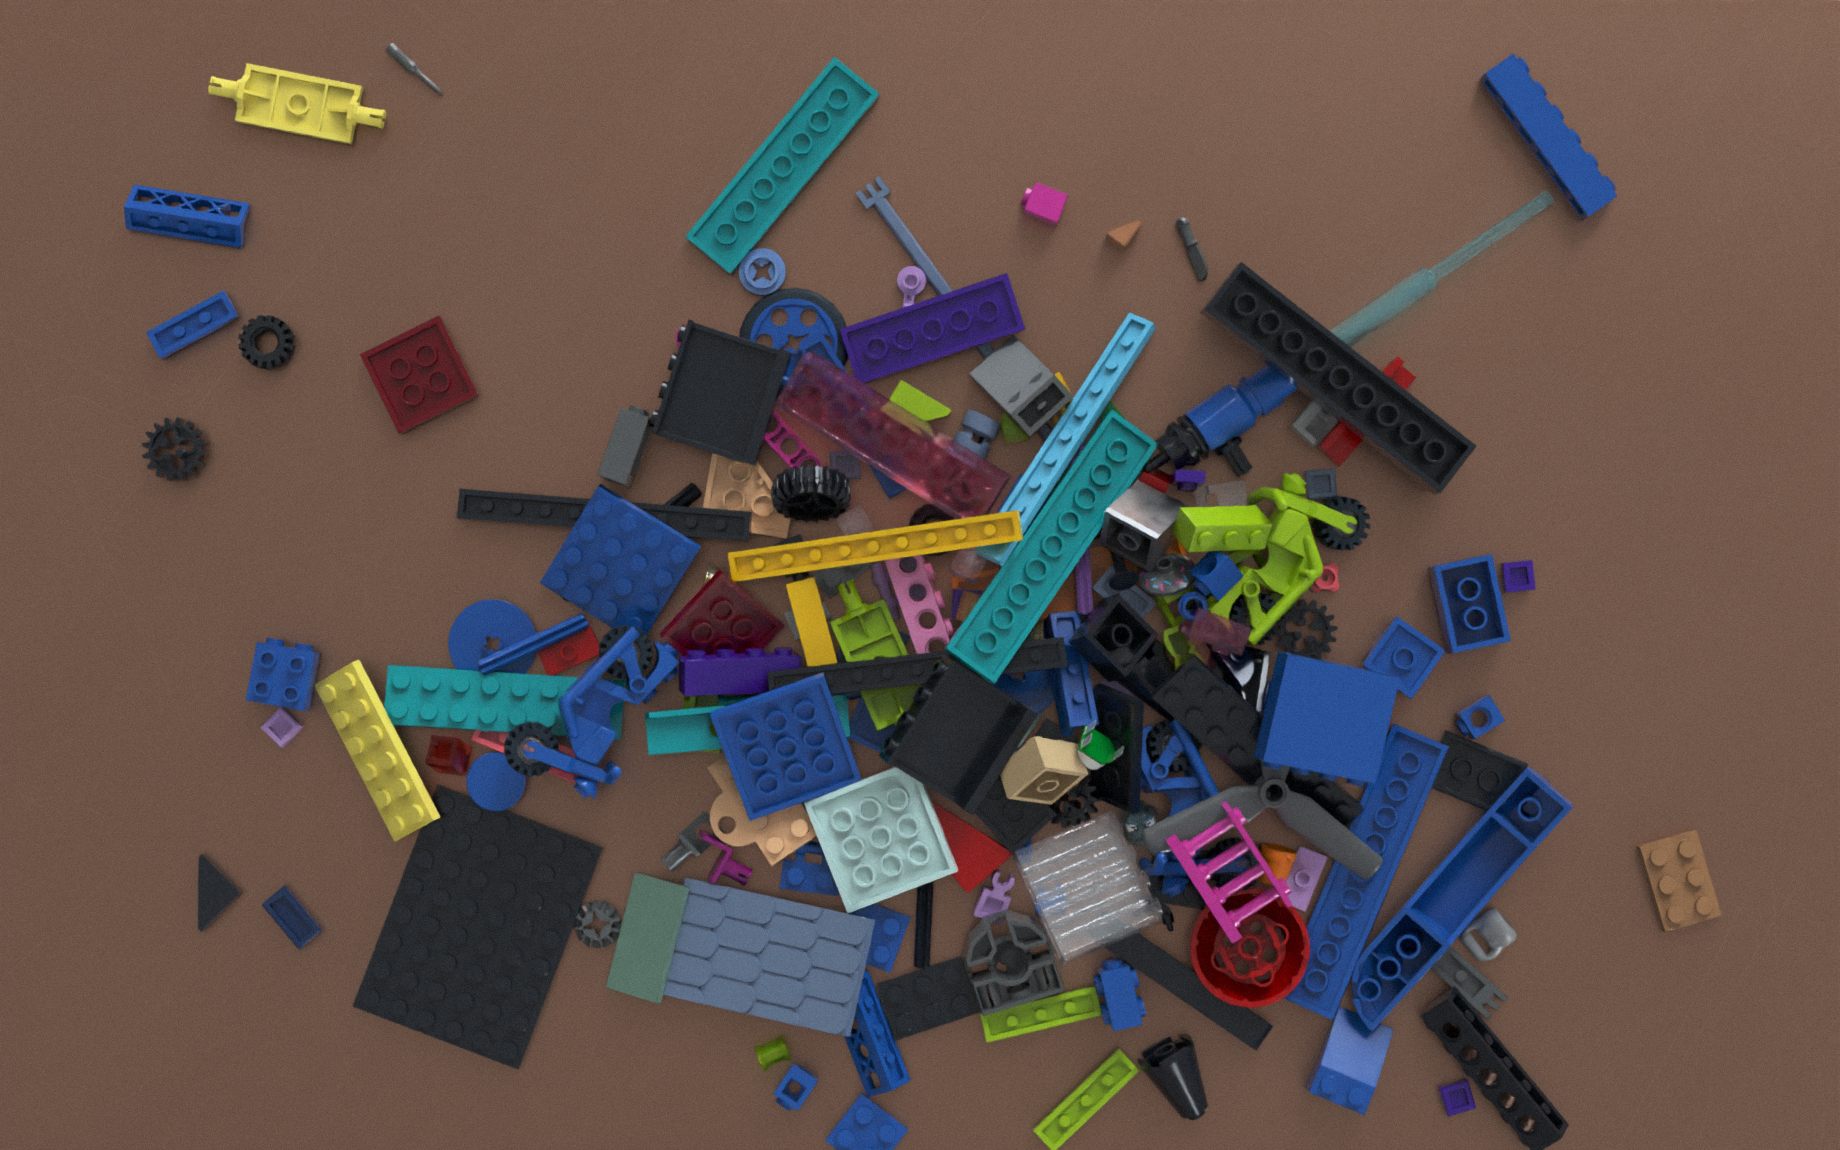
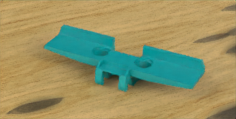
M724 694L717 695L718 706L645 713L648 755L722 749L719 738L712 735L709 730L712 722L710 712L760 694L724 697ZM847 695L832 696L846 737H851Z

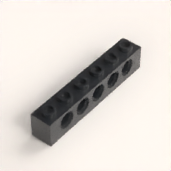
M1456 986L1431 1001L1421 1014L1425 1025L1438 1036L1446 1051L1452 1054L1461 1064L1464 1073L1475 1081L1481 1089L1483 1096L1498 1109L1502 1119L1516 1131L1521 1142L1529 1147L1530 1150H1543L1562 1139L1569 1126L1567 1121ZM1451 1023L1456 1024L1459 1028L1454 1027ZM1470 1046L1475 1047L1478 1051L1473 1050ZM1508 1092L1514 1094L1515 1097L1509 1095Z

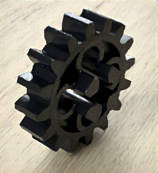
M177 417L175 424H173L170 418H165V426L155 423L156 432H146L150 442H144L142 446L148 448L149 452L143 454L142 457L144 459H151L147 466L148 469L154 470L158 468L156 472L157 477L162 478L167 473L168 481H174L176 475L179 480L185 481L186 473L192 476L197 475L194 469L195 466L204 467L200 458L208 456L207 452L202 451V447L207 445L208 441L199 439L203 433L202 430L196 429L193 431L195 423L188 421L184 425L183 419ZM171 430H174L176 436L173 437V442L168 439V433ZM188 441H192L194 444L193 449L190 451L179 449L176 451V455L164 453L162 458L157 456V451L160 448L171 450L174 448V444L187 446ZM177 457L183 461V465L179 469L175 467V463L178 461Z
M1300 599L1299 607H1296L1294 604L1289 609L1290 611L1282 616L1281 624H1275L1279 626L1277 634L1272 633V635L1280 636V641L1275 644L1276 647L1284 646L1286 648L1284 652L1309 658H1311V655H1314L1316 659H1322L1320 651L1323 650L1329 653L1331 649L1327 645L1328 642H1336L1337 640L1331 636V631L1338 630V627L1330 626L1329 623L1335 618L1334 615L1326 616L1324 614L1327 609L1325 605L1317 609L1316 600H1312L1309 606H1306L1305 600ZM1307 611H1310L1314 614V620L1308 624V629L1310 631L1321 630L1324 633V638L1321 641H1317L1312 635L1305 636L1303 641L1306 645L1304 650L1300 651L1296 648V642L1301 639L1302 633L1299 631H1287L1286 624L1288 621H1292L1295 626H1305L1306 619L1304 615Z
M1094 774L1084 777L1079 781L1077 788L1073 786L1070 789L1069 795L1065 793L1052 805H1049L1057 814L1051 820L1052 824H1058L1061 821L1062 828L1070 827L1071 823L1073 827L1081 826V820L1083 822L1091 820L1089 813L1098 812L1094 802L1101 801L1102 798L1096 796L1095 791H1098L1101 787L1100 785L1093 786L1092 781L1096 777ZM1069 796L1071 798H1082L1084 800V807H1080L1081 803L1078 800L1068 801ZM1063 802V809H1066L1064 813L1059 809L1060 804Z

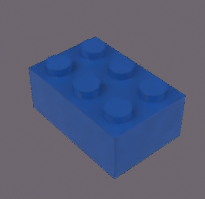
M1492 554L1428 568L1447 654L1511 641Z

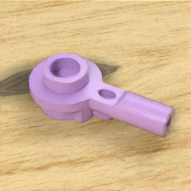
M907 266L898 274L897 285L904 293L902 308L913 305L915 303V296L925 288L926 276L918 267Z

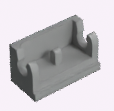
M1312 401L1289 428L1314 449L1339 420Z

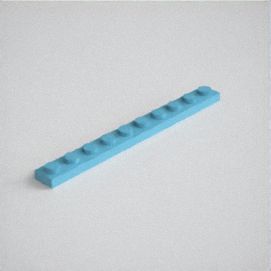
M1128 313L999 513L1019 510L1022 534L1030 525L1156 330L1153 322ZM1019 541L976 547L975 551L979 556L1003 566Z

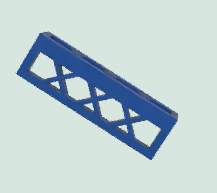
M134 185L124 205L125 223L128 230L242 248L245 241L244 223L250 211L249 203ZM139 196L153 199L147 202L137 201ZM172 201L181 203V205L176 207L167 206L166 204ZM200 206L210 208L204 212L195 210V208ZM228 211L239 212L238 217L227 216L223 213Z
M1077 611L1049 613L1041 624L1044 639L1064 637L1067 668L1050 669L1061 736H1070L1076 729H1082L1094 720H1096V727L1099 721L1088 662L1068 642L1081 625L1079 614Z
M866 970L864 971L854 1017L859 1027L857 1031L852 1028L850 1037H844L866 1095L870 1097L892 1091L911 1080L869 971ZM861 1044L867 1047L868 1059L862 1055L860 1050ZM872 1072L878 1076L881 1086H874L871 1078Z

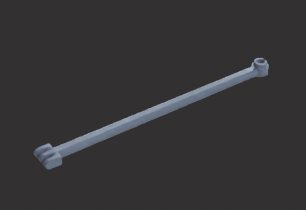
M879 176L874 179L876 185L880 188L877 192L870 183L865 186L871 195L869 198H866L861 190L857 191L855 194L866 210L874 206L916 266L924 272L926 280L937 295L940 296L952 292L950 286L885 198L891 194V191ZM990 342L976 346L984 360L995 351ZM1047 422L1037 431L1044 443L1053 429Z

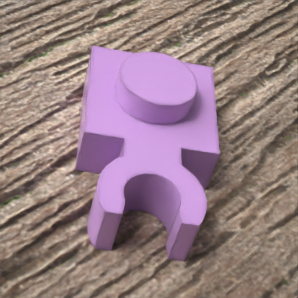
M999 869L992 872L991 881L993 885L991 888L983 885L972 911L973 916L983 918L984 916L1008 909L1012 898L1005 892L1014 885L1015 878L1013 874H1009L1007 881L1002 883L998 881L1000 877ZM997 919L994 920L995 922H993L1001 925L1002 920Z

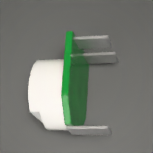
M1096 720L1084 726L1077 749L1081 762L1092 770H1097L1105 764L1111 763L1122 755L1124 746L1115 751L1110 739L1094 729Z

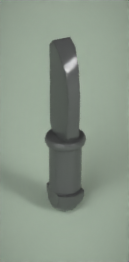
M1179 217L1176 227L1181 233L1185 243L1184 247L1187 248V253L1197 277L1203 281L1208 276L1205 257L1198 245V241L1193 235L1189 220L1185 217Z

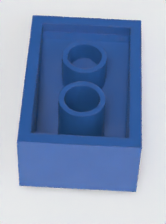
M1339 1006L1305 1088L1312 1094L1365 1115L1375 1091L1394 1029L1380 1023L1371 1031L1362 1021L1359 1014Z

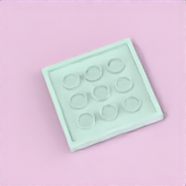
M897 767L804 802L847 913L940 879L959 870L925 785Z

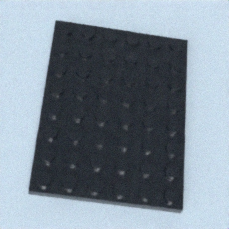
M439 784L436 787L432 801L440 818L420 829L353 1007L519 1069L574 927L575 917H577L604 847L508 810L489 811L483 809L469 795Z

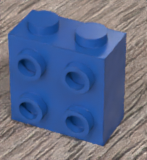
M267 637L266 643L257 642L246 700L295 710L310 711L321 653L312 652L313 646L296 643L295 648L283 646L284 640Z
M1119 958L1102 961L1103 966L1097 967L1098 975H1094L1093 979L1098 996L1103 995L1105 1004L1100 1005L1103 1022H1105V1025H1110L1113 1032L1143 1025L1141 1017L1146 1016L1143 999L1140 996H1136L1134 989L1140 987L1136 969L1129 967L1126 961L1121 962Z

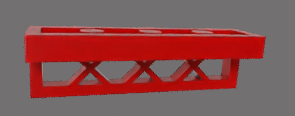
M1397 356L1392 359L1382 372L1406 390L1416 377L1402 366L1404 361ZM1339 421L1316 448L1339 467L1363 439Z

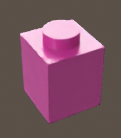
M1035 182L1033 189L1027 188L1021 204L1026 206L1024 214L1057 226L1068 195Z

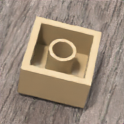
M1040 736L1027 740L1022 748L1011 755L999 774L1007 799L1052 805L1088 775L1086 766L1078 756V743L1047 739Z

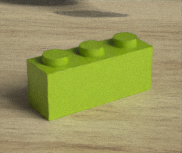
M1256 505L1179 508L1172 534L1188 552L1265 549L1273 524Z

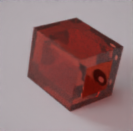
M431 735L425 764L437 773L466 776L472 748L460 738Z

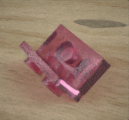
M1202 608L1197 609L1192 622L1182 619L1178 627L1179 631L1186 634L1185 640L1199 646L1206 642L1212 645L1211 650L1228 656L1229 652L1241 656L1252 631L1246 625Z

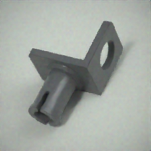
M703 812L687 828L677 835L680 842L664 857L660 858L670 871L674 872L689 856H700L712 845L705 840H700L695 832L696 827L701 823H707L711 826L710 815L707 812Z

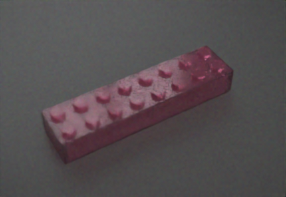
M813 351L801 357L775 403L776 407L955 519L988 515L1011 478V475Z

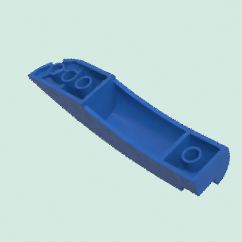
M1527 767L1413 893L1359 957L1352 976L1353 1001L1360 1018L1371 1031L1381 1023L1447 951L1494 894L1573 808V804L1532 768Z

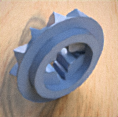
M766 248L750 251L739 266V277L746 290L756 295H769L780 289L786 275L785 264L782 258L776 252ZM755 263L763 268L772 263L767 271L772 280L761 277L754 282L757 271L753 264Z

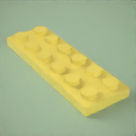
M360 660L349 663L315 684L314 686L394 842L403 839L440 818Z

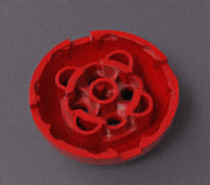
M1241 888L1240 891L1225 899L1226 902L1222 906L1226 913L1230 910L1234 912L1267 890L1259 888L1242 890ZM1278 897L1241 921V926L1237 927V930L1242 938L1233 947H1228L1224 944L1223 940L1226 934L1209 907L1206 906L1198 916L1193 927L1190 953L1198 978L1213 995L1235 1006L1255 1008L1273 1004L1283 999L1295 989L1301 981L1309 962L1310 941L1305 923L1293 906L1288 908L1282 899ZM1252 923H1262L1264 927L1263 932L1258 935L1253 934L1250 929ZM1248 942L1254 943L1256 946L1255 952L1251 954L1246 953L1244 950V946ZM1267 949H1273L1276 952V959L1272 962H1267L1263 957V953ZM1240 961H1245L1249 964V971L1246 974H1240L1236 970V965Z

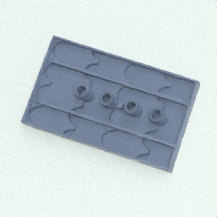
M685 878L683 886L690 887L663 995L850 1037L875 919Z

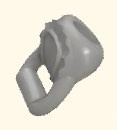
M1493 908L1486 911L1481 918L1472 920L1462 931L1460 940L1477 961L1485 962L1493 960L1502 952L1504 947L1512 944L1517 938V933L1500 911ZM1477 929L1478 934L1492 948L1488 954L1469 933L1470 931Z

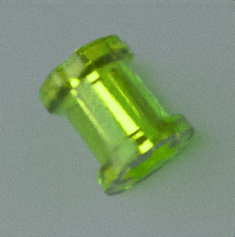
M782 1035L772 1043L762 1047L759 1045L754 1047L764 1071L769 1070V1066L775 1063L792 1059Z

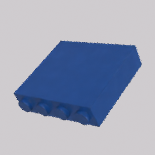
M1278 651L1254 757L1263 761L1262 766L1280 770L1281 765L1291 767V772L1301 775H1308L1309 771L1319 772L1318 777L1331 781H1336L1337 776L1347 778L1346 783L1364 787L1365 782L1376 784L1400 678L1381 672Z

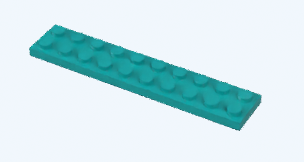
M1112 409L1108 411L1023 534V540L1017 543L1004 565L1000 567L944 650L985 680L994 684L1102 528L1106 509L1130 487L1159 444Z

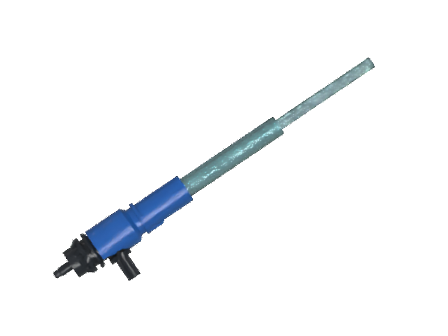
M1545 190L1429 270L1423 266L1329 331L1348 346H1353L1437 289L1438 280L1553 204L1554 199L1552 195ZM1268 365L1249 378L1242 377L1239 380L1240 384L1237 386L1226 385L1183 414V416L1177 417L1178 425L1172 422L1167 426L1164 435L1155 440L1159 444L1157 448L1160 453L1143 466L1144 470L1150 473L1165 463H1168L1173 470L1181 469L1184 466H1195L1201 462L1200 457L1206 460L1209 458V449L1211 451L1214 449L1218 456L1224 454L1238 477L1248 473L1253 467L1239 446L1242 442L1240 435L1256 425L1257 416H1265L1282 405L1284 398L1298 388Z

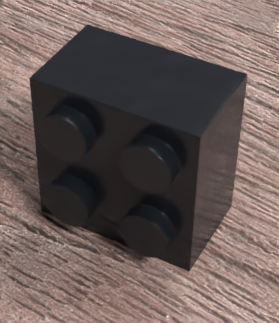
M1115 594L1098 602L1068 642L1108 682L1127 677L1159 634L1119 594Z

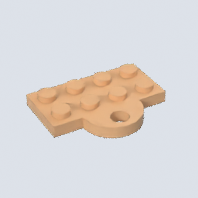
M726 756L707 767L723 791L712 804L710 824L715 835L724 843L736 847H745L757 843L770 865L774 866L817 837L807 810L802 803L750 821ZM725 817H732L736 824L733 832L729 834H724L720 830V822Z

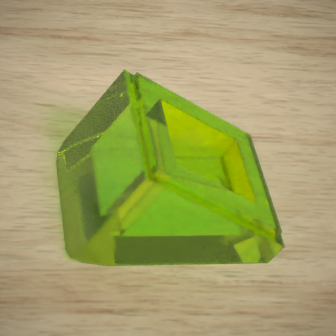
M1006 413L1001 414L1000 423L1002 425L1004 443L1011 445L1028 441V437Z

